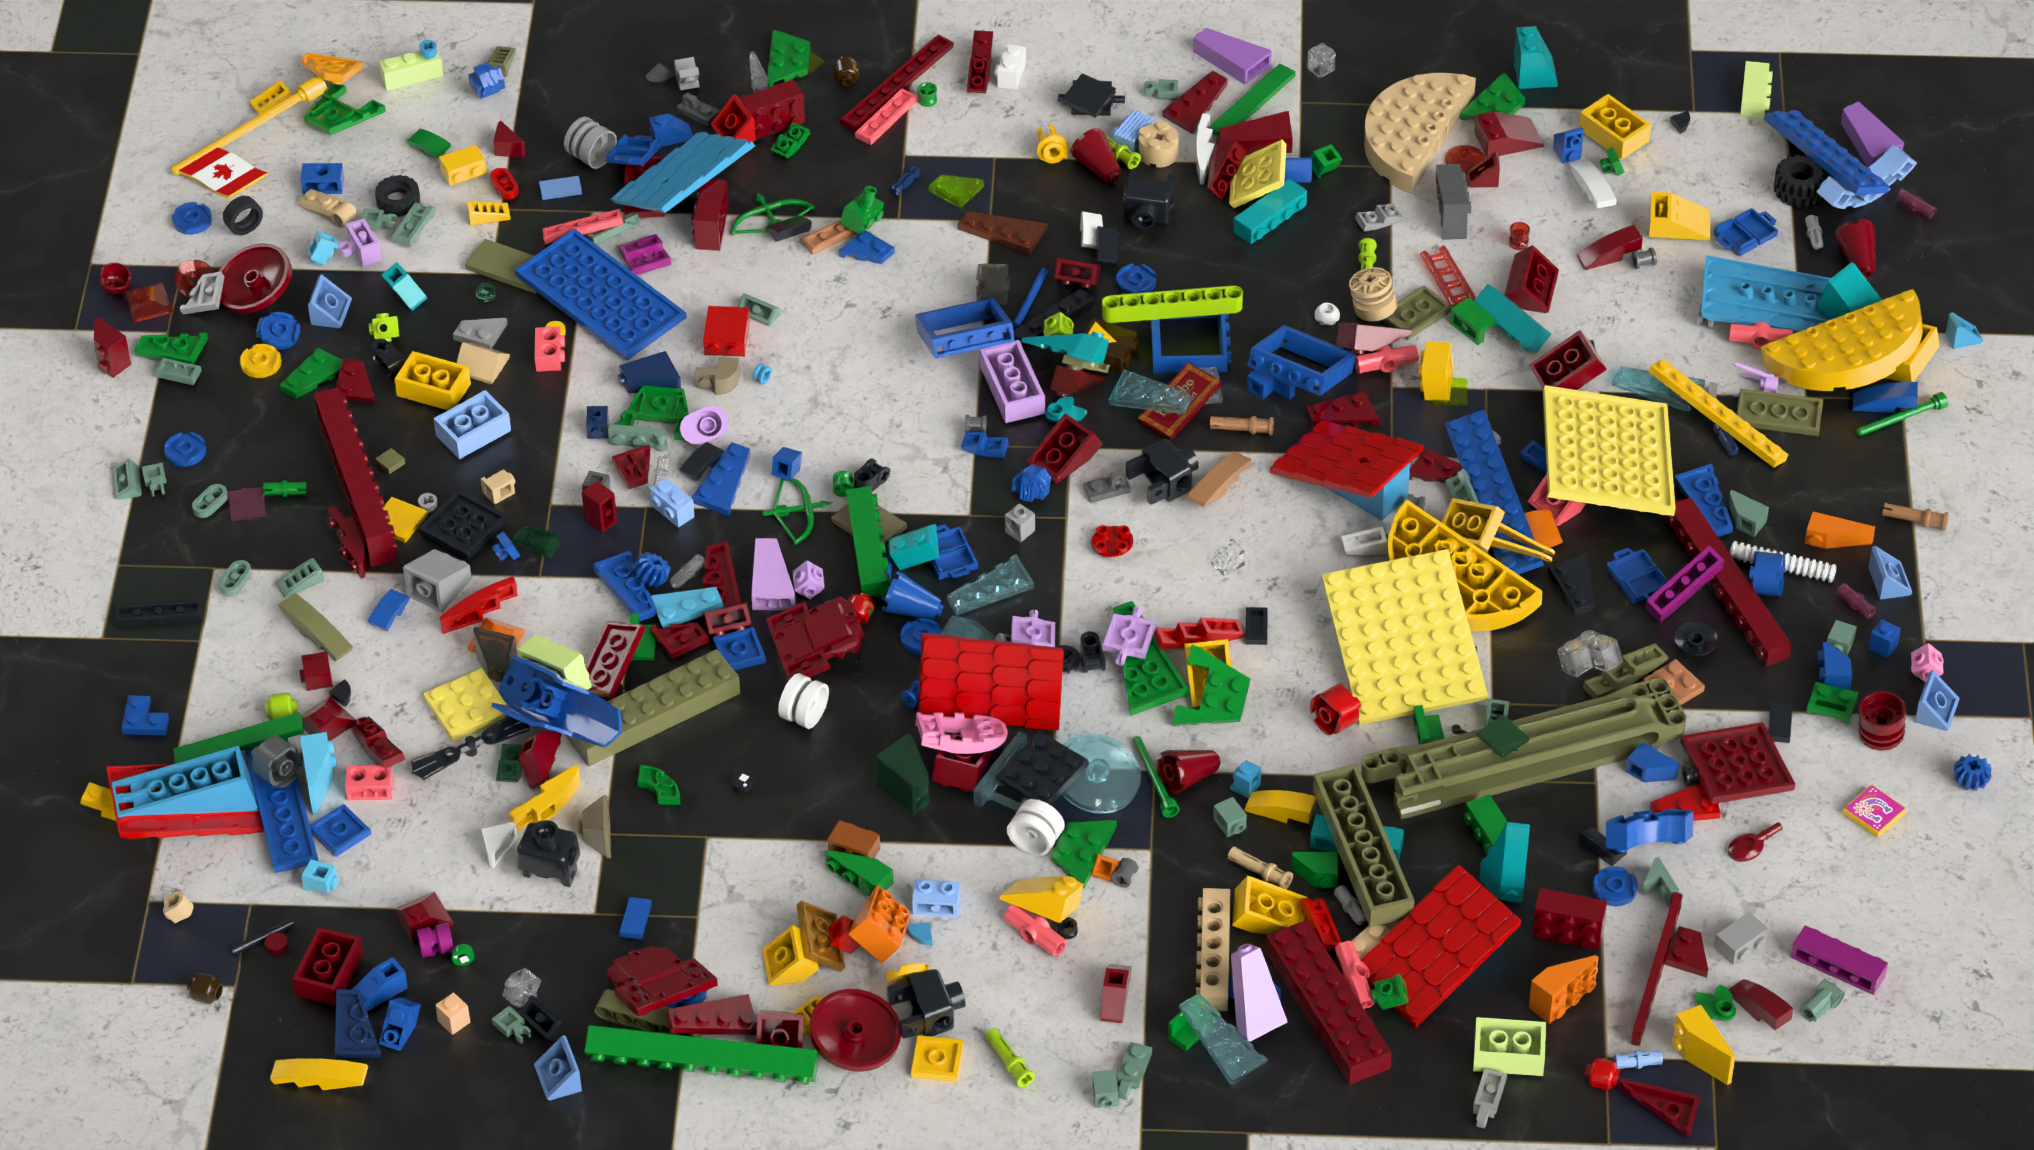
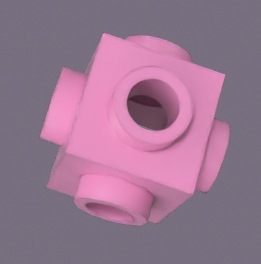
M1929 643L1911 652V671L1916 677H1919L1926 683L1930 671L1934 670L1938 676L1943 674L1944 661L1942 654Z

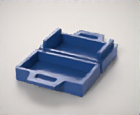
M625 134L618 140L616 146L606 154V162L643 166L661 148V141L657 137L653 140V136L637 135L631 138Z
M1751 208L1734 217V220L1731 218L1714 228L1713 234L1717 237L1715 240L1725 249L1729 250L1730 248L1738 256H1742L1778 235V230L1773 226L1777 220L1766 211L1757 213Z
M945 524L937 526L939 558L931 560L930 564L938 580L948 577L957 578L970 574L969 571L978 569V561L968 545L961 528L949 529Z
M1629 548L1613 553L1615 560L1607 563V570L1615 581L1621 585L1622 590L1633 604L1649 599L1668 582V579L1656 567V564L1644 549L1633 552Z

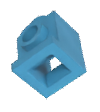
M1247 760L1241 763L1233 773L1234 783L1230 786V790L1249 798L1251 792H1255L1261 784V767Z

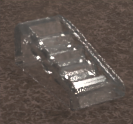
M752 51L750 52L749 60L752 91L755 93L768 88L767 75L755 52Z

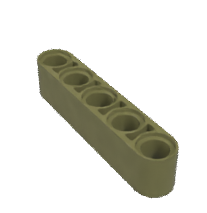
M605 990L594 1009L595 1014L604 1020L637 1030L700 1038L702 1034L670 1033L665 1015L668 1009L672 1008L668 1006L651 1011L646 1015L637 1016L615 996L614 990Z

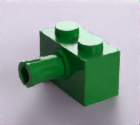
M866 186L864 193L844 207L840 224L861 234L866 229H870L875 222H879L884 214V211H882L884 202L875 198L877 189L873 186Z

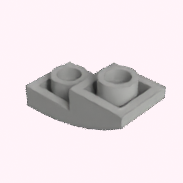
M1394 204L1377 205L1375 211L1357 212L1355 219L1363 231H1371L1392 225L1402 220L1403 216Z

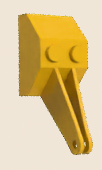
M1452 498L1441 523L1484 552L1488 553L1490 546L1536 557L1547 562L1552 561V557L1546 554L1554 555L1555 551L1501 523L1505 512L1499 507ZM1499 532L1536 550L1496 538L1495 534Z

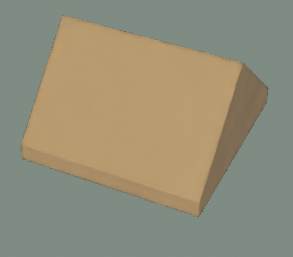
M462 342L457 364L469 367L470 378L492 384L509 360L510 354L478 344Z

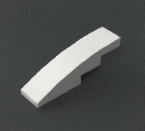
M1205 113L1202 114L1196 140L1197 173L1199 182L1203 185L1209 173L1211 156L1215 150V144L1212 143L1213 129H1209L1210 114Z
M1589 160L1569 164L1581 192L1586 193L1589 201L1593 200L1596 208L1616 205V197L1610 186Z
M1383 526L1341 536L1346 555H1388L1390 530L1384 531Z

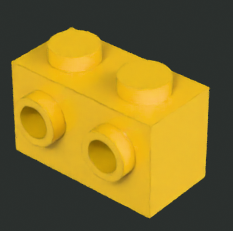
M476 144L439 157L441 172L450 186L487 174L485 158Z

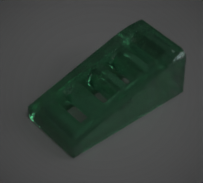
M525 524L512 538L514 542L548 558H551L561 546L557 533Z

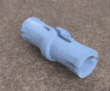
M1637 1050L1630 1054L1614 1055V1062H1616L1619 1069L1630 1067L1641 1069L1647 1065H1661L1663 1057L1661 1050L1648 1052Z

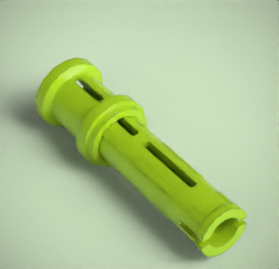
M1106 136L1116 160L1125 163L1129 169L1137 167L1141 159L1140 154L1130 151L1128 146L1120 145Z
M1364 238L1359 241L1360 254L1358 255V261L1361 263V270L1372 268L1376 262L1375 250L1377 243L1371 238Z
M997 1028L990 1029L986 1033L985 1038L1005 1062L1006 1071L1014 1076L1019 1087L1023 1088L1030 1085L1035 1079V1073L1027 1068L1022 1057L1015 1054Z

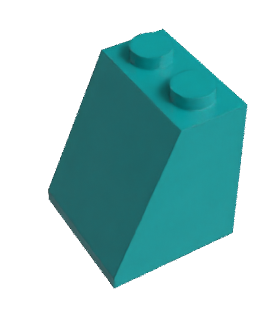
M1536 26L1516 27L1514 68L1518 88L1558 87L1553 57Z
M1851 262L1827 281L1818 310L1832 320L1882 301V299L1857 266Z

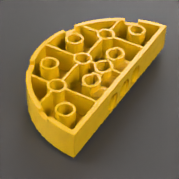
M1911 289L1761 346L1764 366L1774 376L1787 380V383L1790 385L1817 391H1834L1836 387L1845 386L1846 389H1853L1883 379L1895 372L1896 367L1902 362L1908 361L1921 342L1923 331L1918 297L1915 291Z
M1406 500L1396 513L1389 532L1388 561L1448 549L1471 632L1490 631L1507 627L1526 618L1542 605V590L1409 500Z

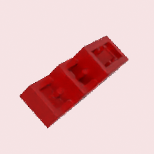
M511 576L471 594L441 615L439 618L442 634L482 622L483 614L500 609L501 601L518 596L514 577Z
M1200 617L1198 623L1178 622L1176 628L1156 627L1153 633L1160 649H1185V644L1228 639L1229 642L1243 638L1245 635L1238 619Z

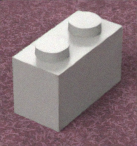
M1748 912L1716 934L1714 949L1734 965L1740 960H1745L1751 952L1761 949L1766 944L1768 928Z

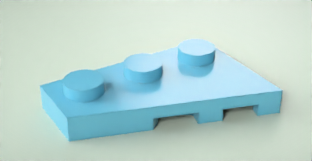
M716 587L651 596L663 629L670 628L671 624H682L703 616L702 612L724 607Z

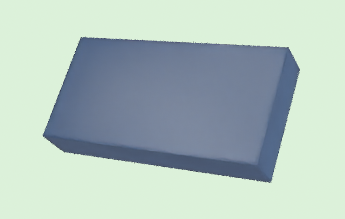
M579 176L539 181L542 200L582 194Z

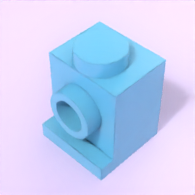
M318 230L307 250L311 261L318 265L326 264L327 260L333 256L334 248L338 249L339 243L336 237Z
M312 859L301 876L303 888L306 891L312 889L328 894L331 888L336 889L339 882L335 866Z

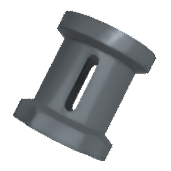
M1653 247L1647 251L1632 252V261L1635 269H1639L1643 265L1651 264L1654 266L1657 264V256Z
M966 415L965 432H986L987 415H983V417H970Z
M1122 858L1119 862V869L1113 873L1111 878L1117 886L1126 888L1130 886L1131 877L1138 871L1139 867L1134 860Z

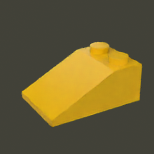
M1228 639L1185 644V658L1192 708L1200 707L1209 670L1187 665L1192 644L1231 666Z
M1070 876L1020 879L1000 895V900L1061 923L1078 908L1084 884Z
M1247 876L1235 888L1232 926L1251 933L1271 934L1306 920V915L1304 911L1300 910L1299 903L1302 898L1307 897Z
M1699 1005L1676 1014L1672 1038L1674 1049L1677 1052L1679 1051L1688 1062L1726 1085L1731 1084L1735 1054L1704 1008Z

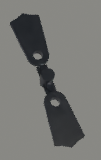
M507 716L484 730L481 737L467 736L465 743L457 748L447 747L411 760L412 774L420 777L422 780H426L460 759V753H466L467 756L473 757L477 755V748L481 744L493 745L530 731L529 724Z

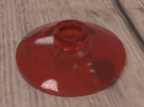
M1470 145L1455 146L1445 156L1446 164H1460L1461 171H1465V174L1485 159L1481 150Z
M186 261L178 267L175 273L176 287L184 296L191 298L189 294L197 286V284H192L191 280L196 279L199 281L203 274L214 273V271L203 261Z

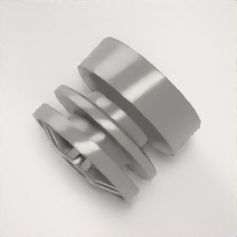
M581 117L576 120L568 129L564 139V149L568 154L595 169L607 163L606 154L617 144L614 132L600 126L599 123L589 117Z

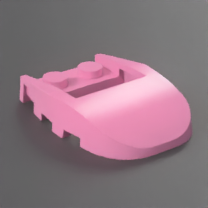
M916 713L915 726L918 727L922 746L951 753H981L996 749L1007 738L1008 731L1006 725L993 717L975 715L972 719L964 718V713H954V717H943V713H933V715ZM944 732L960 733L962 740L950 739V735H946Z

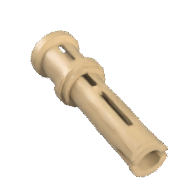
M1232 847L1228 853V860L1259 874L1267 883L1272 882L1281 888L1287 889L1292 882L1293 873L1277 868V865L1274 863L1267 864L1241 851L1237 847Z

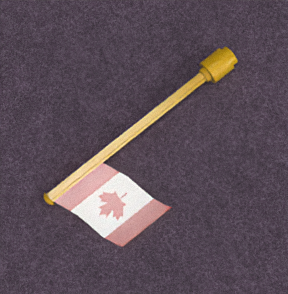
M317 76L298 85L296 94L175 166L172 165V173L174 175H179L180 173L194 179L214 193L226 198H231L269 175L268 172L253 167L237 155L221 148L299 101L309 103L324 94V91L327 89L324 80Z

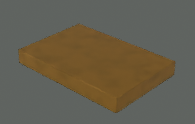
M800 901L796 907L805 959L841 972L845 968L843 950L830 944L828 926L837 920V914Z

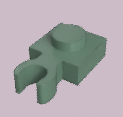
M1158 79V83L1146 81L1144 83V95L1158 94V98L1177 99L1178 80Z
M364 208L361 219L365 218L371 229L380 230L381 226L392 229L395 228L394 222H397L396 214L384 215V210Z
M163 463L143 466L142 471L145 485L150 487L151 495L154 497L155 490H161L162 495H164L163 484L167 482Z
M510 1006L492 1018V1024L506 1037L514 1034L517 1042L521 1044L523 1043L521 1034H526L529 1038L531 1037L530 1029L524 1026V1018Z

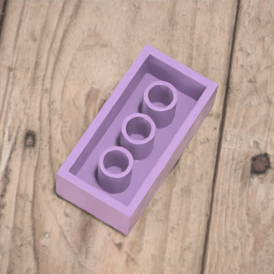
M1016 340L1015 342L980 349V368L1005 423L1045 414V395L1020 341Z

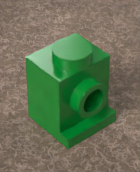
M1332 144L1313 151L1310 156L1312 158V171L1317 178L1321 177L1322 174L1337 169L1342 161V158Z
M1396 974L1395 977L1374 982L1375 989L1371 990L1374 1002H1378L1383 1010L1409 1003L1406 984L1400 974Z

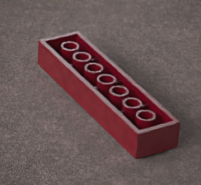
M1305 920L1266 935V954L1348 1084L1351 1085L1389 1070L1392 1052L1309 922Z

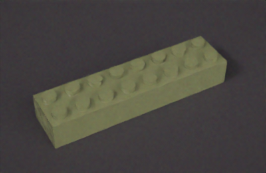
M716 649L607 701L620 710L622 733L605 748L567 735V739L588 766L594 765L739 695V676Z
M1357 764L1314 774L1313 792L1369 927L1403 920L1414 908V898Z

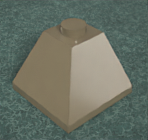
M603 795L582 811V820H578L579 834L583 833L584 843L604 857L611 858L608 797Z

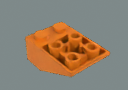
M877 885L853 921L848 935L882 964L900 948L911 913L903 904H899L890 892L885 889L883 890Z
M1598 956L1586 957L1547 967L1531 982L1529 1009L1549 1024L1556 1018H1561L1571 1005L1575 1006L1586 992L1590 993L1595 988Z

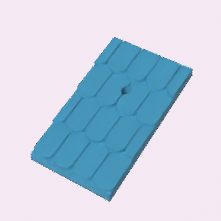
M707 132L697 133L682 147L675 148L660 163L650 167L638 179L630 181L611 200L616 204L666 213L755 147V145L746 139H734L730 136L722 137L719 134L710 135Z
M1706 255L1701 314L1703 318L1710 321L1735 323L1738 325L1753 326L1757 322H1765L1769 324L1770 328L1793 330V334L1831 320L1818 310L1827 281L1831 278Z

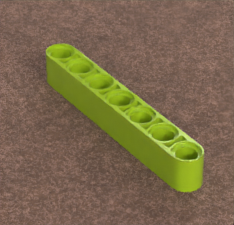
M1238 286L1110 295L1102 300V318L1108 323L1238 313L1243 307V291Z

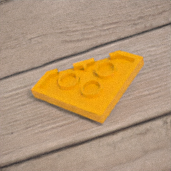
M310 52L301 56L302 66L322 79L331 81L332 84H342L363 69V61Z

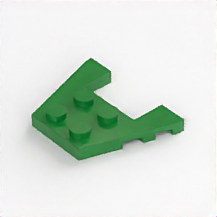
M330 83V89L324 91L320 101H315L303 115L305 123L328 135H333L386 112L385 105L372 99L357 110L337 100L347 93L346 86Z
M643 385L630 402L631 405L627 411H623L620 415L621 419L618 423H614L615 425L634 426L635 420L675 423L674 440L686 441L680 431L682 420L689 415L685 391L680 388Z
M1192 644L1187 665L1209 670L1199 710L1177 705L1172 726L1240 722L1251 679Z

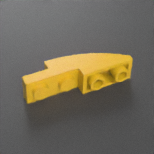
M574 765L551 780H547L544 784L540 785L541 794L534 796L528 802L509 812V821L516 824L517 831L529 823L550 820L568 803L580 783L579 767Z
M89 782L81 798V804L100 810L102 817L116 821L111 789Z

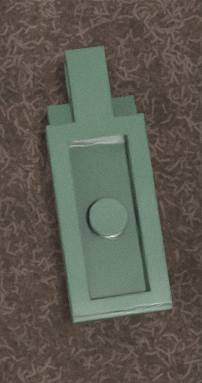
M631 212L622 217L623 225L584 234V236L596 245L602 244L605 240L613 236H619L624 231L634 229L640 225L638 215L635 212Z
M1134 1042L1129 1043L1117 1075V1085H1120L1118 1098L1127 1100L1131 1088L1137 1089L1140 1087L1152 1055V1047Z

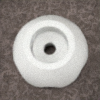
M1323 303L1315 310V319L1321 325H1334L1340 318L1338 308L1331 303Z

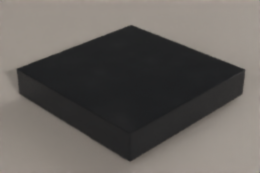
M1082 73L1064 95L1062 103L1096 118L1114 96L1116 88Z

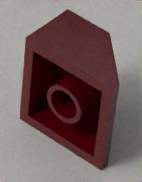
M97 317L94 321L93 338L95 354L98 360L97 365L102 373H106L114 378L131 365L127 339L124 334Z

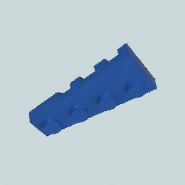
M731 442L692 496L693 503L729 516L732 503H734L737 489L741 483L742 474L745 472L750 457V448Z
M1709 464L1675 475L1674 482L1686 499H1693L1716 535L1720 537L1732 533L1733 525L1727 507L1724 505V498L1719 490L1718 480L1713 472V465Z
M630 551L594 563V572L629 613H639V621L656 616L657 609L649 591L644 586L645 582L642 583V580L636 578V574L633 572L635 563L632 560Z

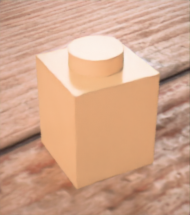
M454 992L436 1004L438 1022L452 1035L470 1023L468 1005Z

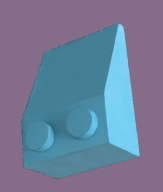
M327 732L300 736L313 815L318 814L334 778L333 768L337 767L335 754L330 755L334 753L333 741H328Z

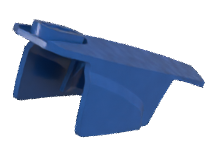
M511 655V659L516 661L507 667L499 687L501 697L509 705L492 703L491 707L531 726L545 727L604 748L622 733L621 713L618 708L545 666Z

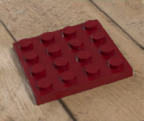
M1763 722L1681 736L1680 743L1691 765L1696 767L1698 778L1711 804L1795 790L1796 784Z

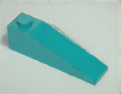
M1092 331L1091 334L1022 337L1021 342L1045 349L1049 348L1051 351L1063 353L1088 362L1103 364L1109 339L1103 338L1104 334Z
M1507 822L1498 835L1494 846H1491L1488 855L1481 861L1479 880L1499 900L1522 902L1530 831L1529 824Z

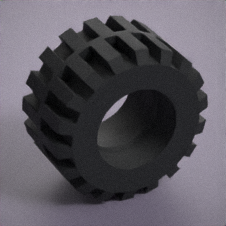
M1789 156L1787 159L1781 160V163L1777 165L1774 180L1776 197L1781 198L1780 201L1783 203L1787 202V205L1807 207L1809 204L1814 205L1816 201L1821 200L1817 190L1820 188L1821 183L1826 180V172L1808 156Z

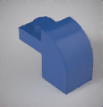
M1256 369L1247 376V391L1261 399H1265L1272 391L1289 400L1295 396V385Z

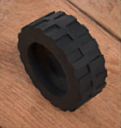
M393 175L388 178L386 177L375 188L377 207H379V210H384L385 215L396 214L398 217L406 216L415 202L420 203L418 183L413 178H409V176ZM395 192H405L408 194L407 197L399 200L388 198V195Z

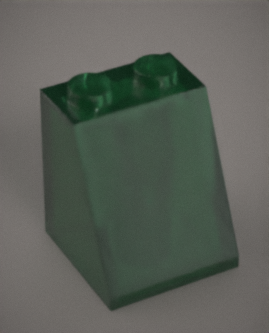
M908 733L876 756L877 785L914 814L920 809H924L930 802L929 774L912 735Z

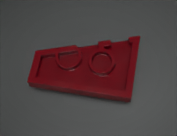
M1364 391L1306 406V414L1313 426L1321 421H1329L1338 425L1341 423H1352L1353 426L1361 425V422H1372V425H1379L1380 422Z

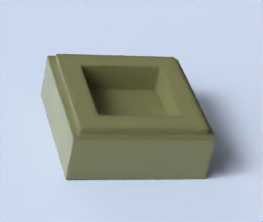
M392 448L375 458L376 464L388 474H391L405 464V458Z

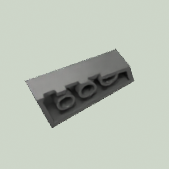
M1460 164L1436 165V189L1439 200V213H1441V228H1443L1442 239H1467L1468 214H1471V202H1469L1465 171H1461Z

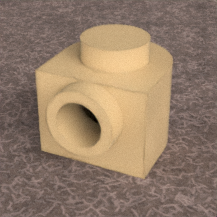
M176 891L164 897L163 912L168 920L171 919L174 923H177L191 915L193 903L182 892Z

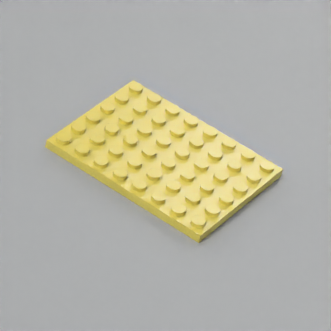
M1545 385L1543 404L1548 497L1674 516L1675 497L1667 404Z
M1448 549L1322 574V581L1351 694L1353 697H1357L1361 703L1359 708V725L1413 715V709L1416 705H1423L1424 712L1488 700V693Z

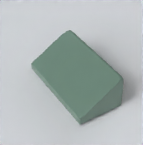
M743 293L737 306L749 307V317L768 326H771L782 312L778 307Z
M128 458L112 468L116 499H127L142 495L139 467L136 463Z

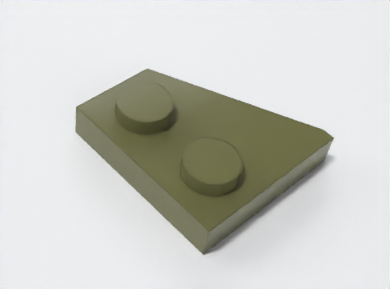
M1064 354L1062 363L1068 364L1067 368L1077 371H1083L1085 368L1108 373L1110 367L1108 364L1088 362L1067 356L1066 354Z

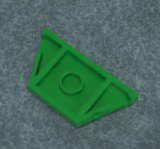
M773 30L767 75L768 88L774 86V82L780 80L786 82L795 77L808 74L811 50L810 41Z
M1503 72L1460 113V119L1466 121V117L1475 118V115L1493 111L1514 115L1525 105V97L1507 74Z
M1117 821L1067 823L1051 853V861L1056 866L1061 867L1066 875L1072 876L1078 882L1083 883L1084 889L1091 877L1097 855L1103 854L1117 827Z

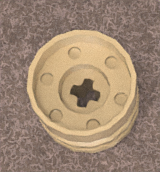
M1378 267L1366 268L1355 273L1350 279L1349 288L1357 317L1365 321H1379L1394 313L1397 308V301L1393 291L1392 278L1388 271Z

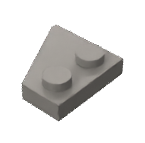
M222 272L203 274L197 286L190 292V300L186 305H181L180 311L183 314L219 309L225 277Z
M507 318L461 321L453 333V340L474 343L492 349L507 326Z

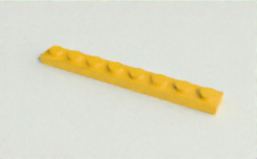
M1662 359L1650 366L1648 372L1773 468L1786 461L1789 454L1766 438L1764 434L1754 429L1748 422L1737 416L1732 410L1720 403L1716 398L1708 394L1702 387L1687 378L1685 374L1678 371L1669 362Z

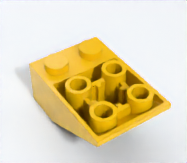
M1651 192L1649 237L1710 240V210L1673 193Z

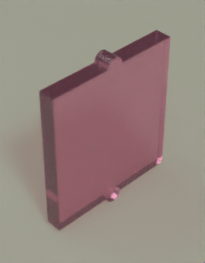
M263 487L243 488V490L228 492L231 521L251 520V518L266 516Z

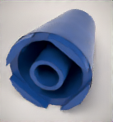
M897 571L896 576L898 580L893 578L885 598L888 606H883L882 611L933 620L935 616L940 617L944 607L941 604V599L903 573Z

